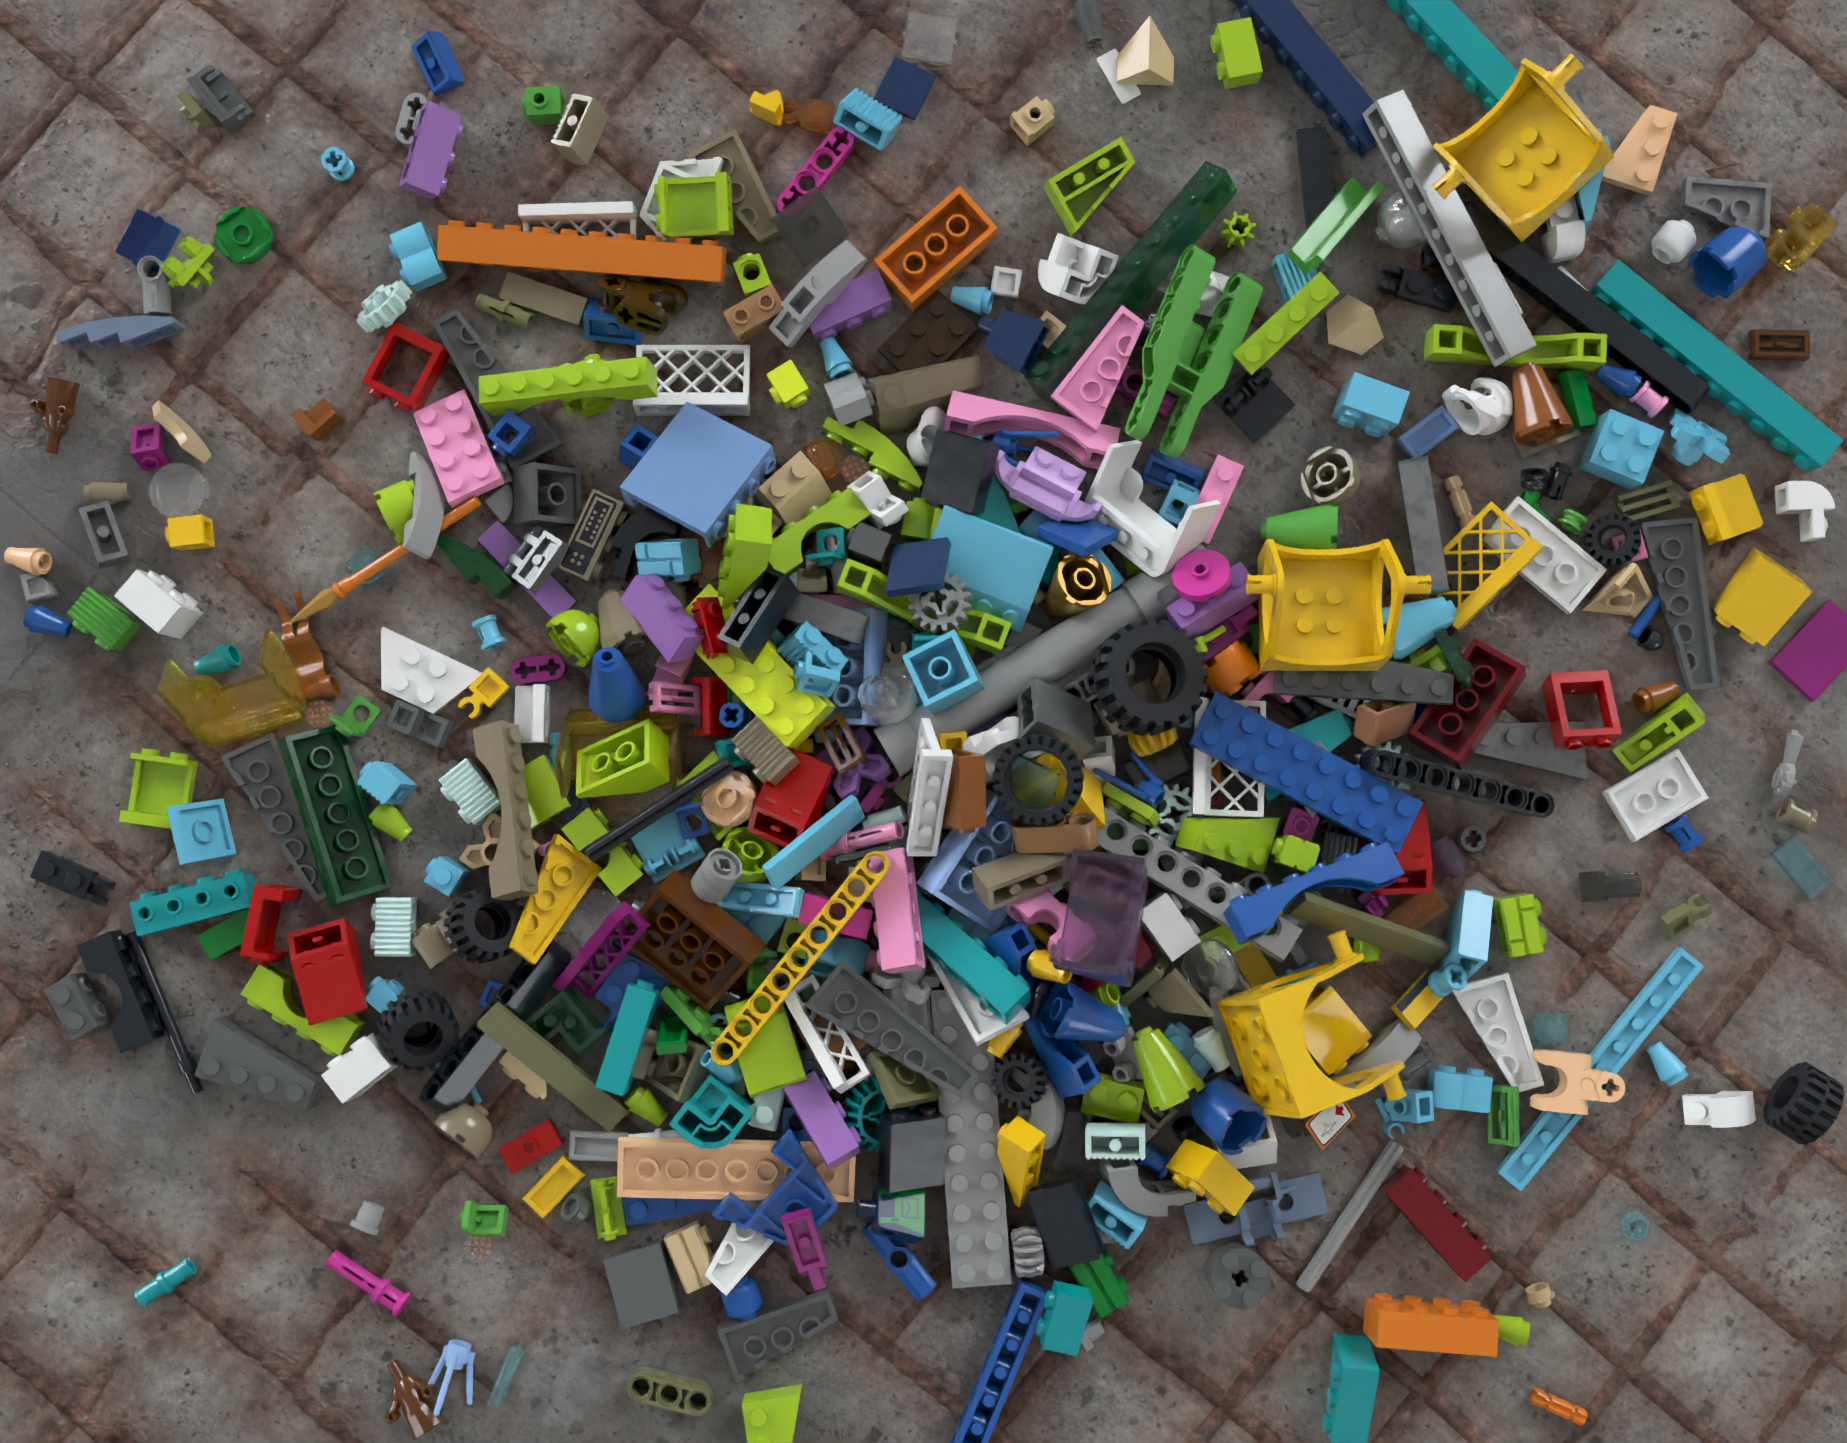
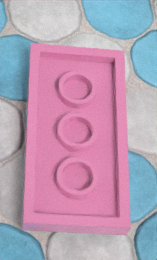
M465 389L413 413L447 501L452 508L505 483L471 399Z

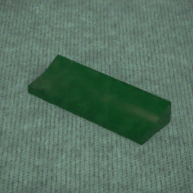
M337 724L285 736L278 743L330 908L393 887L375 827L372 825L373 821L368 817L370 812L362 787L358 785L359 777L346 737L335 729Z

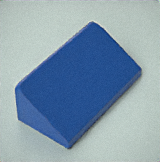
M428 30L411 46L434 96L441 95L465 82L454 55L442 33Z
M1152 448L1141 477L1143 481L1169 491L1174 478L1198 488L1203 478L1204 470L1178 458L1172 459L1159 450Z

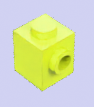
M791 359L767 373L768 380L772 385L769 392L777 405L782 402L786 409L791 406L797 408L808 400L807 396L811 395L807 384Z

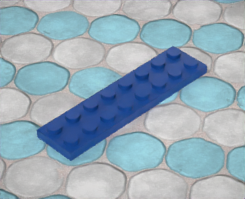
M1218 692L1213 693L1188 742V745L1372 843L1376 842L1377 845L1388 842L1395 855L1399 854L1423 804L1419 799Z

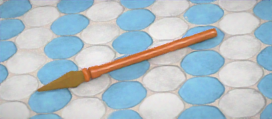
M472 497L443 516L440 532L482 506L478 497ZM401 543L354 575L346 577L339 581V583H334L331 588L322 590L290 620V623L331 608L340 598H345L358 585L410 551L404 549L403 543Z

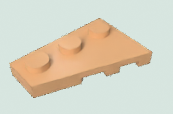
M1650 105L1613 153L1614 158L1605 166L1601 181L1649 196L1654 190L1677 113Z

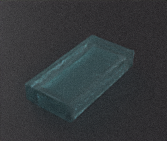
M1790 836L1770 853L1771 857L1806 899H1812L1833 882L1796 836Z
M515 1341L509 1348L487 1406L497 1409L505 1400L524 1352V1344Z

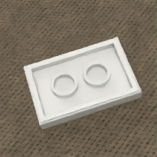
M1673 749L1601 792L1631 842L1638 841L1708 799L1707 794L1679 749Z

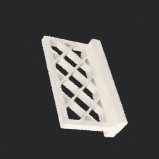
M636 345V357H643V354H656L661 359L654 365L657 371L666 364L675 372L665 382L657 377V383L660 385L657 388L658 397L633 400V407L637 416H676L686 402L715 416H750V345ZM675 354H684L689 360L677 369L669 360ZM704 354H713L717 360L706 369L698 359ZM732 354H744V362L736 369L726 361ZM695 364L703 373L691 382L683 373ZM721 364L731 372L722 382L711 374ZM680 377L688 387L682 392H673L668 386ZM707 377L717 385L711 392H701L697 388ZM737 377L743 383V392H730L725 386Z
M1200 697L1203 703L1198 710L1194 711V730L1210 701L1206 697ZM1233 700L1246 708H1259V715L1266 718V701ZM1193 747L1192 816L1263 818L1264 785L1258 782L1257 793L1252 788L1257 783L1256 780L1249 785L1238 774L1239 771L1226 764L1224 765L1231 771V774L1219 784L1211 775V768L1219 761L1215 760L1212 763L1211 756ZM1233 776L1246 787L1235 799L1222 787ZM1211 781H1212V782L1215 784V786H1216V788H1215L1212 792H1211ZM1218 790L1231 801L1223 810L1210 809L1211 797ZM1250 791L1257 798V811H1245L1237 801ZM1233 805H1235V806L1238 808V810H1228V809H1229L1230 807H1232Z
M921 718L906 812L909 825L906 845L908 856H937L953 762L952 751L940 749L930 718Z

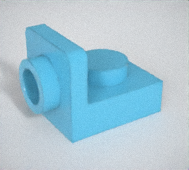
M806 651L802 660L796 661L793 677L797 678L798 691L830 698L840 682V671L812 665V652Z

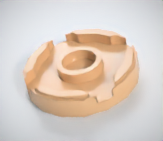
M734 770L731 774L702 792L703 805L701 809L706 818L719 827L731 828L740 825L751 816L754 803L758 797L756 786L748 776Z

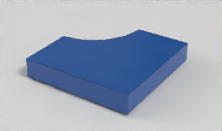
M1052 519L1038 526L1037 536L1085 557L1116 541L1118 530L1095 520L1087 523H1073L1062 520L1058 522Z

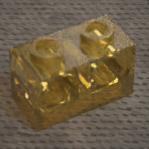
M1813 201L1804 208L1796 207L1786 218L1789 223L1784 228L1779 227L1768 239L1770 244L1766 248L1767 256L1788 274L1802 266L1838 225L1834 219ZM1804 221L1809 224L1811 230L1806 228ZM1786 242L1791 245L1792 251L1786 247Z

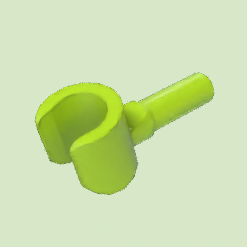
M1222 625L1209 634L1194 638L1198 643L1194 646L1197 652H1208L1206 643L1226 632V628Z

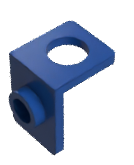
M690 799L669 813L676 812L684 840L711 832L709 821L701 809L702 801L694 803L693 799ZM691 814L698 815L702 820V825L697 831L688 829L686 825V819Z

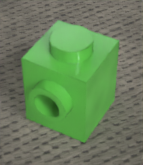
M560 86L525 87L526 98H522L521 101L523 115L529 118L532 126L560 124V120L563 119L562 115L565 114V96Z

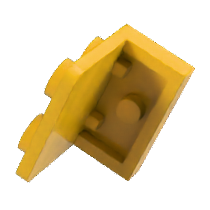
M1738 474L1715 483L1712 482L1688 492L1708 545L1760 528L1763 525V520L1750 486L1743 474Z

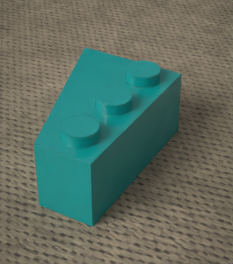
M1333 1333L1329 1388L1327 1390V1413H1324L1322 1418L1323 1432H1327L1330 1443H1367L1380 1374L1368 1337Z

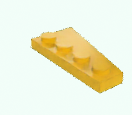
M554 834L539 870L537 882L539 893L529 896L509 945V948L531 964L537 963L602 869L559 834Z

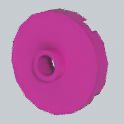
M1201 549L1190 552L1180 558L1173 568L1172 579L1174 588L1182 598L1191 602L1209 601V597L1215 595L1218 597L1230 586L1232 573L1229 561L1223 554L1214 550Z

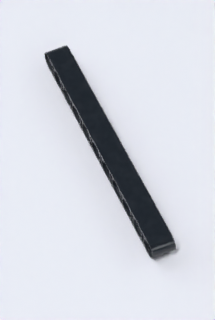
M1463 201L1465 209L1478 230L1488 253L1491 255L1493 262L1497 264L1502 275L1577 333L1607 334V356L1623 368L1637 371L1636 374L1642 376L1641 382L1643 383L1646 380L1650 382V387L1662 397L1667 396L1669 398L1668 403L1686 414H1692L1710 391V387L1704 380L1534 249L1521 242L1513 233L1472 202Z

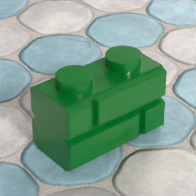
M1106 1248V1252L1100 1255L1099 1260L1068 1266L1079 1286L1089 1288L1093 1299L1092 1308L1099 1319H1102L1130 1301L1126 1294L1130 1288L1122 1274L1117 1277L1114 1274L1111 1266L1115 1263Z

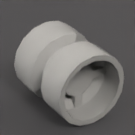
M716 848L710 851L691 879L693 892L705 902L718 903L722 901L743 871L740 859L728 849Z

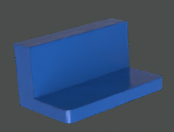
M590 298L583 314L584 339L629 345L642 344L643 332L621 325L616 320L614 314L604 313L598 308L599 298Z

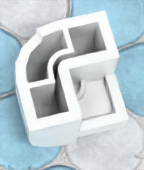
M1057 233L1048 261L1040 258L1038 280L1041 287L1051 294L1079 304H1087L1088 301L1092 300L1100 292H1105L1119 256Z
M1015 716L1006 717L989 730L968 737L963 743L962 750L985 755L986 786L994 783L993 772L1000 755L1010 744L1020 739L1019 718ZM1041 750L1028 751L1017 758L1013 763L1011 772L1025 766L1047 752Z

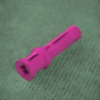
M337 1249L325 1264V1266L370 1294V1299L373 1303L379 1302L391 1310L394 1317H397L402 1312L412 1296L409 1292L403 1293L391 1285V1280L388 1278L379 1279L361 1265L340 1253Z

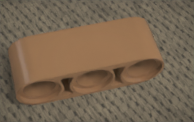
M1071 812L1053 823H1044L1042 825H1035V823L1026 824L1023 823V820H1016L1015 818L1010 821L1014 849L1018 853L1083 852L1093 850L1099 845L1095 815L1089 812Z

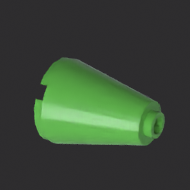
M1330 503L1267 517V523H1261V540L1274 539V542L1279 545L1299 549H1337L1338 503Z

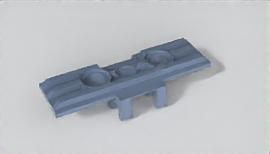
M1274 1171L1270 1172L1269 1176L1249 1180L1255 1187L1252 1192L1271 1188V1194L1245 1201L1233 1221L1229 1223H1224L1220 1220L1219 1213L1206 1204L1207 1198L1183 1205L1192 1245L1241 1234L1245 1247L1255 1246L1253 1239L1273 1234L1277 1240L1286 1238L1285 1231L1281 1225L1283 1223L1329 1213L1319 1172L1279 1181ZM1282 1194H1289L1292 1199L1291 1205L1287 1209H1279V1202L1283 1198Z

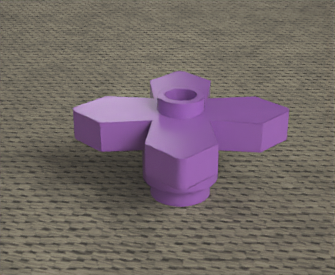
M863 726L855 730L853 734L868 761L864 764H857L858 768L848 770V774L844 777L837 770L827 749L816 755V758L834 765L832 774L838 775L833 787L842 801L850 794L854 797L859 794L862 777L880 781L892 773L891 768L882 755L870 754L874 742ZM845 741L851 755L854 758L856 756L855 752L853 751L849 741ZM837 745L835 749L844 764L847 760L840 746Z

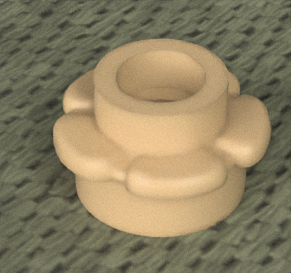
M1545 1282L1531 1284L1525 1289L1527 1294L1526 1302L1534 1305L1535 1308L1549 1306L1551 1299L1555 1297V1292L1551 1291L1549 1284Z

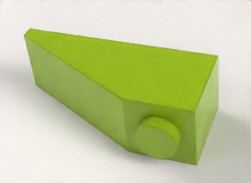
M1686 692L1661 709L1614 747L1612 751L1631 773L1705 724V713Z

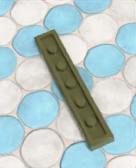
M1308 892L1301 894L1287 907L1289 916L1335 932L1346 930L1347 936L1430 965L1450 951L1449 942Z
M497 1002L477 1022L478 1028L608 1132L629 1113V1107L611 1092L595 1088L597 1082L500 1002Z

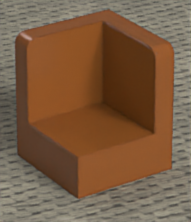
M326 399L320 400L308 412L298 408L291 414L304 431L318 442L344 420Z

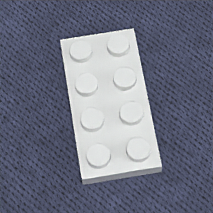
M1517 496L1503 512L1531 538L1536 539L1544 546L1542 552L1519 575L1563 612L1570 614L1607 569ZM1499 517L1488 530L1500 529ZM1504 523V529H1511ZM1484 534L1482 536V544L1489 550H1500V534ZM1504 534V550L1517 549L1525 542L1517 534ZM1504 554V561H1505L1511 554Z

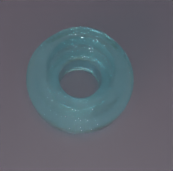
M1631 1211L1624 1214L1620 1220V1231L1628 1240L1638 1242L1649 1235L1650 1223L1642 1213ZM1633 1221H1637V1228L1631 1231L1630 1224Z

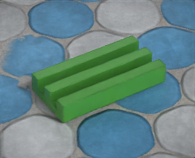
M1492 1084L1490 1113H1487L1488 1144L1510 1147L1520 1146L1519 1087ZM1498 1092H1500V1110H1499V1111H1498ZM1498 1116L1500 1122L1501 1138H1498Z

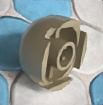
M1328 446L1317 450L1306 461L1308 466L1305 469V473L1302 472L1300 477L1302 489L1309 498L1322 505L1338 503L1340 505L1350 500L1356 494L1360 486L1361 472L1360 466L1351 454L1343 449Z
M461 1102L457 1108L446 1113H440L433 1122L437 1128L476 1158H479L487 1149L493 1135L492 1124L486 1118L489 1112L477 1102L473 1106Z

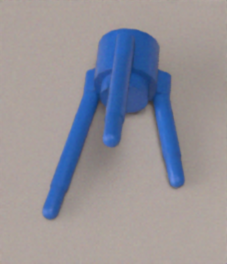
M1003 429L1002 433H995L993 443L1000 444L999 450L1005 452L1006 461L1012 466L1017 467L1019 462L1009 457H1015L1017 451L1031 454L1034 448L1019 445V440L1014 438L1058 437L1059 432L1009 431Z
M1134 752L1130 753V757L1150 779L1148 782L1142 780L1136 788L1098 768L1093 769V773L1154 809L1164 798L1166 791L1160 787L1163 781L1156 777Z

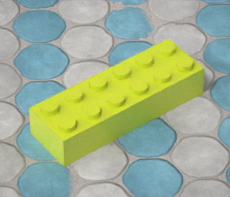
M710 583L696 597H718L722 607L723 597L718 596V587ZM696 598L685 608L693 619L694 616L691 609L693 608L692 603L697 601ZM733 603L727 610L722 609L725 624L737 607L736 603ZM770 638L753 664L732 654H719V657L708 660L707 655H703L700 642L695 652L787 748L797 749L816 730V727L837 708L827 697L797 690V678L793 677L795 666L791 665L790 661H786V658L777 652L778 647Z

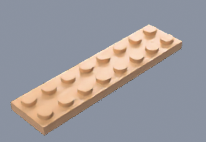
M619 1137L617 1197L723 1200L732 1192L740 1200H764L792 1169L771 1153V1149L777 1140L733 1139L726 1146L716 1149H702L689 1142L686 1138ZM799 1141L837 1202H854L856 1155L829 1171L812 1141Z

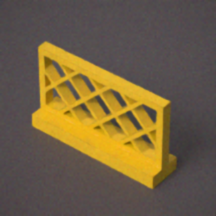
M1491 501L1443 548L1444 556L1458 555V571H1447V576L1458 575V591L1422 596L1421 598L1427 600L1432 599L1429 596H1437L1438 598L1440 596L1458 595L1457 616L1454 617V624L1450 627L1459 633L1542 552L1544 546L1536 539L1531 538ZM1490 511L1500 518L1499 530H1482V519ZM1479 523V530H1472ZM1504 523L1511 529H1504ZM1482 534H1500V550H1482ZM1504 534H1517L1525 541L1517 549L1504 550ZM1466 535H1479V550L1461 551V540ZM1458 544V551H1451ZM1500 554V566L1496 570H1483L1482 555ZM1504 554H1511V555L1504 561ZM1461 555H1479V570L1461 571ZM1461 575H1479V587L1474 591H1461ZM1483 575H1490V576L1483 582ZM1461 595H1469V596L1461 603Z

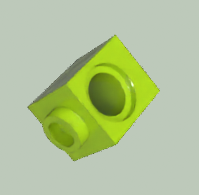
M753 253L744 254L733 263L746 298L771 285L759 253L754 255ZM751 270H756L760 273L755 280H748L745 278V275Z
M787 918L777 951L783 953L782 958L792 947L788 941L789 935L793 932L802 934L809 925L798 923V919ZM796 950L794 955L795 961L799 962L800 958L806 959L807 953L804 950Z

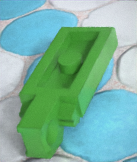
M666 986L660 992L661 998L696 1036H700L711 1048L724 1031L723 1027H715L710 1021L711 1016L702 1007H697L691 998L678 987ZM721 1043L720 1050L726 1043Z

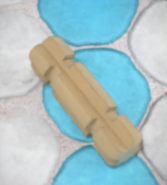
M1456 475L1444 480V486L1447 492L1450 491L1449 499L1456 517H1460L1458 522L1462 530L1475 515L1471 514L1473 509L1465 489H1461V486H1463L1461 478Z

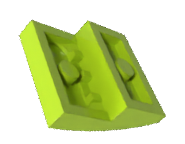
M543 754L525 765L524 773L528 789L527 799L529 814L532 820V831L573 805L547 755Z

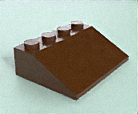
M673 870L638 912L650 926L631 950L708 1012L752 964L765 943L716 903L705 902L698 898L692 890L691 883L676 870ZM632 921L626 926V932H636L639 929Z

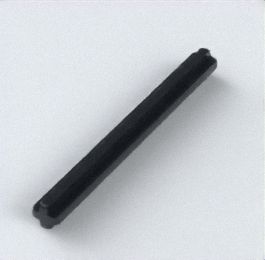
M727 757L721 758L585 847L586 856L591 861L601 858L734 771L733 764Z

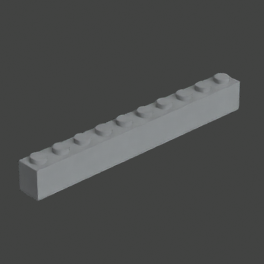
M1404 90L1376 100L1362 115L1493 366L1497 367L1533 348L1537 344L1532 337V333L1521 316L1458 193L1454 189L1444 200L1432 187L1446 171Z

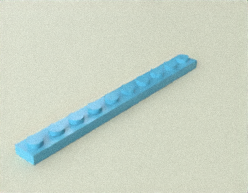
M1676 947L1590 1053L1592 1055L1591 1069H1600L1617 1074L1704 966L1683 948ZM1607 1082V1084H1602L1603 1090L1604 1088H1606L1609 1082ZM1589 1100L1588 1109L1594 1101ZM1543 1111L1520 1139V1146L1513 1147L1495 1171L1517 1190L1522 1191L1583 1115Z

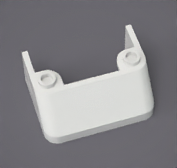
M1133 440L1110 444L1084 501L1087 504H1094L1097 501L1103 504L1094 517L1084 520V522L1087 523L1095 520L1118 530L1117 540L1110 543L1113 547L1152 577L1165 575L1174 568L1180 558L1192 552L1202 543L1221 503L1218 500L1189 506L1183 520L1176 529L1139 499L1143 490V480L1141 475L1132 468V464L1142 442Z

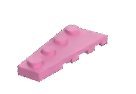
M1121 305L1051 395V399L1097 433L1145 322Z

